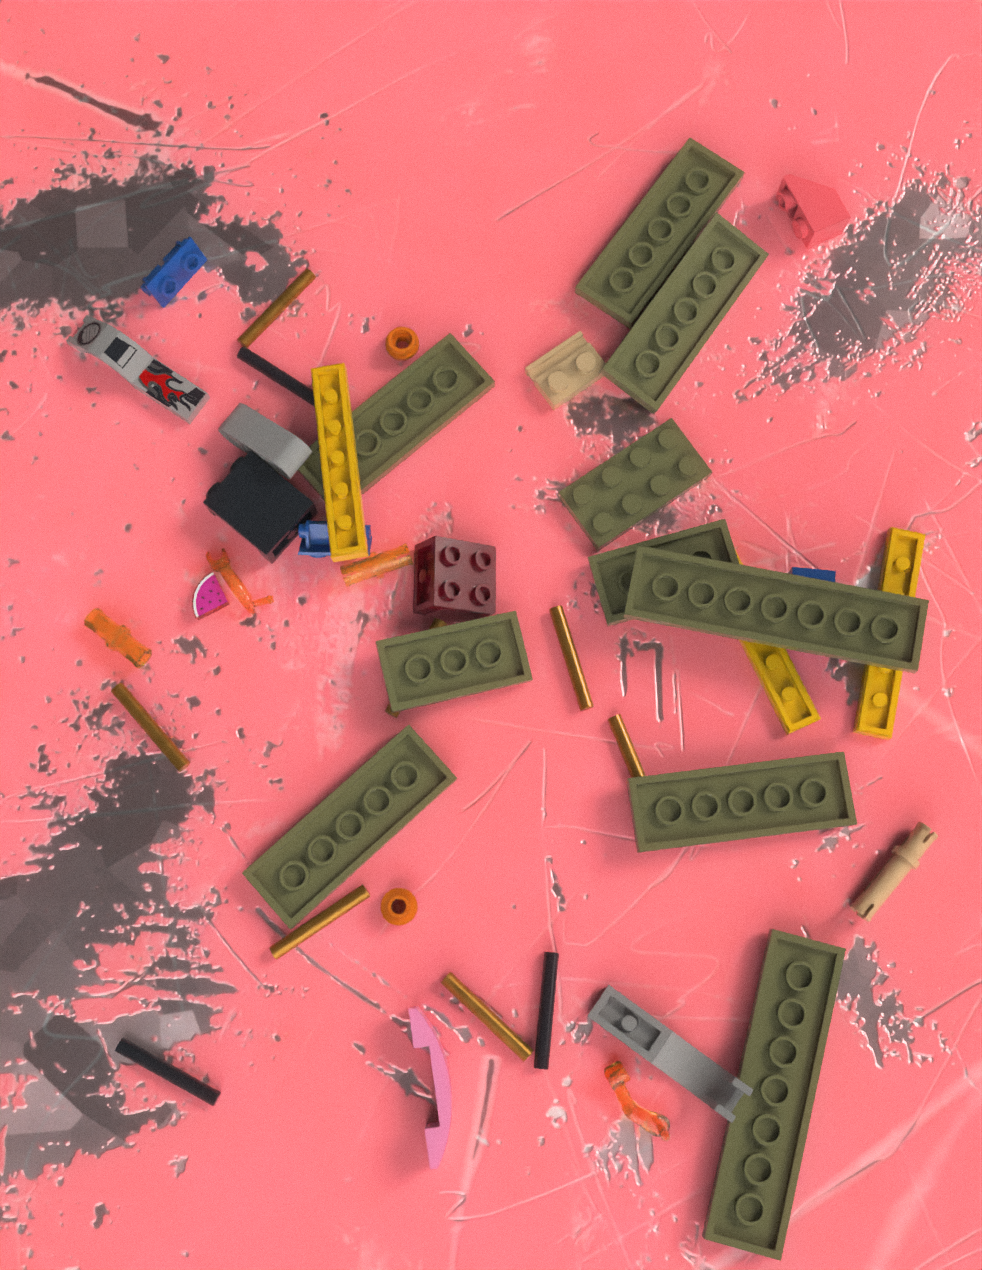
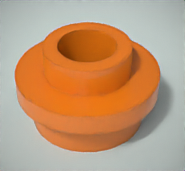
M407 327L394 328L389 332L385 340L387 353L393 359L399 361L413 358L419 350L417 334ZM404 341L409 345L407 348L399 349L397 344Z
M394 888L383 896L380 909L382 916L388 923L401 926L408 924L414 919L417 914L418 903L414 894L409 890ZM397 899L403 900L406 904V909L402 914H396L392 910V904Z

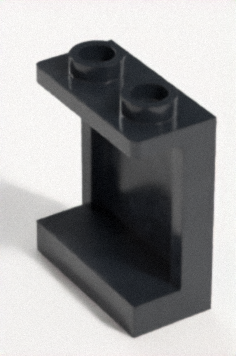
M250 451L245 457H239L232 464L229 470L230 473L221 483H215L208 490L203 503L211 514L217 515L254 546L262 557L273 564L299 535V524H306V520L311 521L318 514L314 502Z

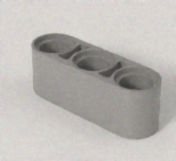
M239 403L218 428V431L230 443L247 454L252 451L278 474L289 480L312 453L309 446L296 435L243 403Z

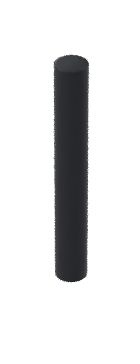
M245 346L239 350L237 354L238 359L315 407L313 389Z
M544 951L533 1067L537 1069H549L559 953Z
M125 1038L120 1040L115 1049V1052L213 1107L221 1096L222 1092Z

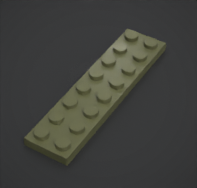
M638 545L624 618L915 674L919 668L929 600Z
M769 929L737 1078L752 1088L753 1092L750 1096L744 1093L731 1112L736 1116L733 1123L727 1120L702 1237L705 1240L779 1261L782 1259L846 948Z

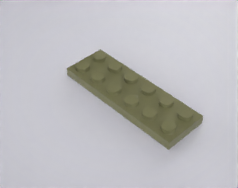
M689 138L576 285L575 293L631 329L712 216L719 212L743 180L745 172L697 141Z
M716 212L599 373L652 414L657 412L769 254Z
M451 333L352 411L362 495L495 387L493 378ZM317 439L309 446L312 453L298 469V472L325 501Z
M408 724L243 871L242 874L287 927L293 929L454 784L458 778Z
M844 751L633 777L626 780L637 853L857 825Z

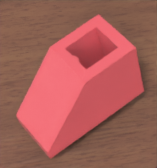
M791 174L783 176L777 191V202L781 210L786 211L791 219L795 236L798 239H802L807 249L843 233L851 216L834 188Z

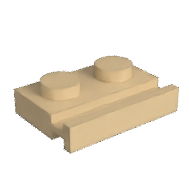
M579 331L525 367V374L531 378L534 386L550 407L556 410L604 376L599 372L605 365V361L590 342L588 343L585 340L583 333Z

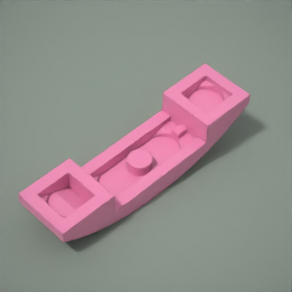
M412 1006L408 1011L413 1048L429 1046L439 1116L438 1122L426 1123L425 1126L430 1170L438 1169L443 1158L451 1126V1077L444 1049L433 1025L419 1006Z

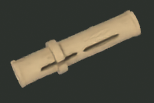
M918 822L900 846L895 845L891 850L893 855L856 901L849 906L851 910L857 911L856 914L859 917L870 922L871 918L911 869L916 870L919 867L920 862L918 860L930 845L937 840V833H930L932 829L929 826Z

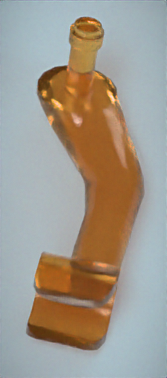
M224 548L221 549L223 555L218 560H213L210 552L206 553L205 557L211 569L221 573L230 590L252 615L257 614V606L274 602L273 595L253 600L252 594L230 566L231 560Z
M616 1061L606 1067L604 1075L614 1091L624 1115L651 1135L661 1137L663 1141H669L671 1137L668 1132L670 1129L669 1119L660 1113L640 1107L632 1099L625 1085L631 1078L621 1061Z

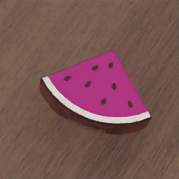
M213 571L199 582L194 591L192 606L197 620L230 605Z

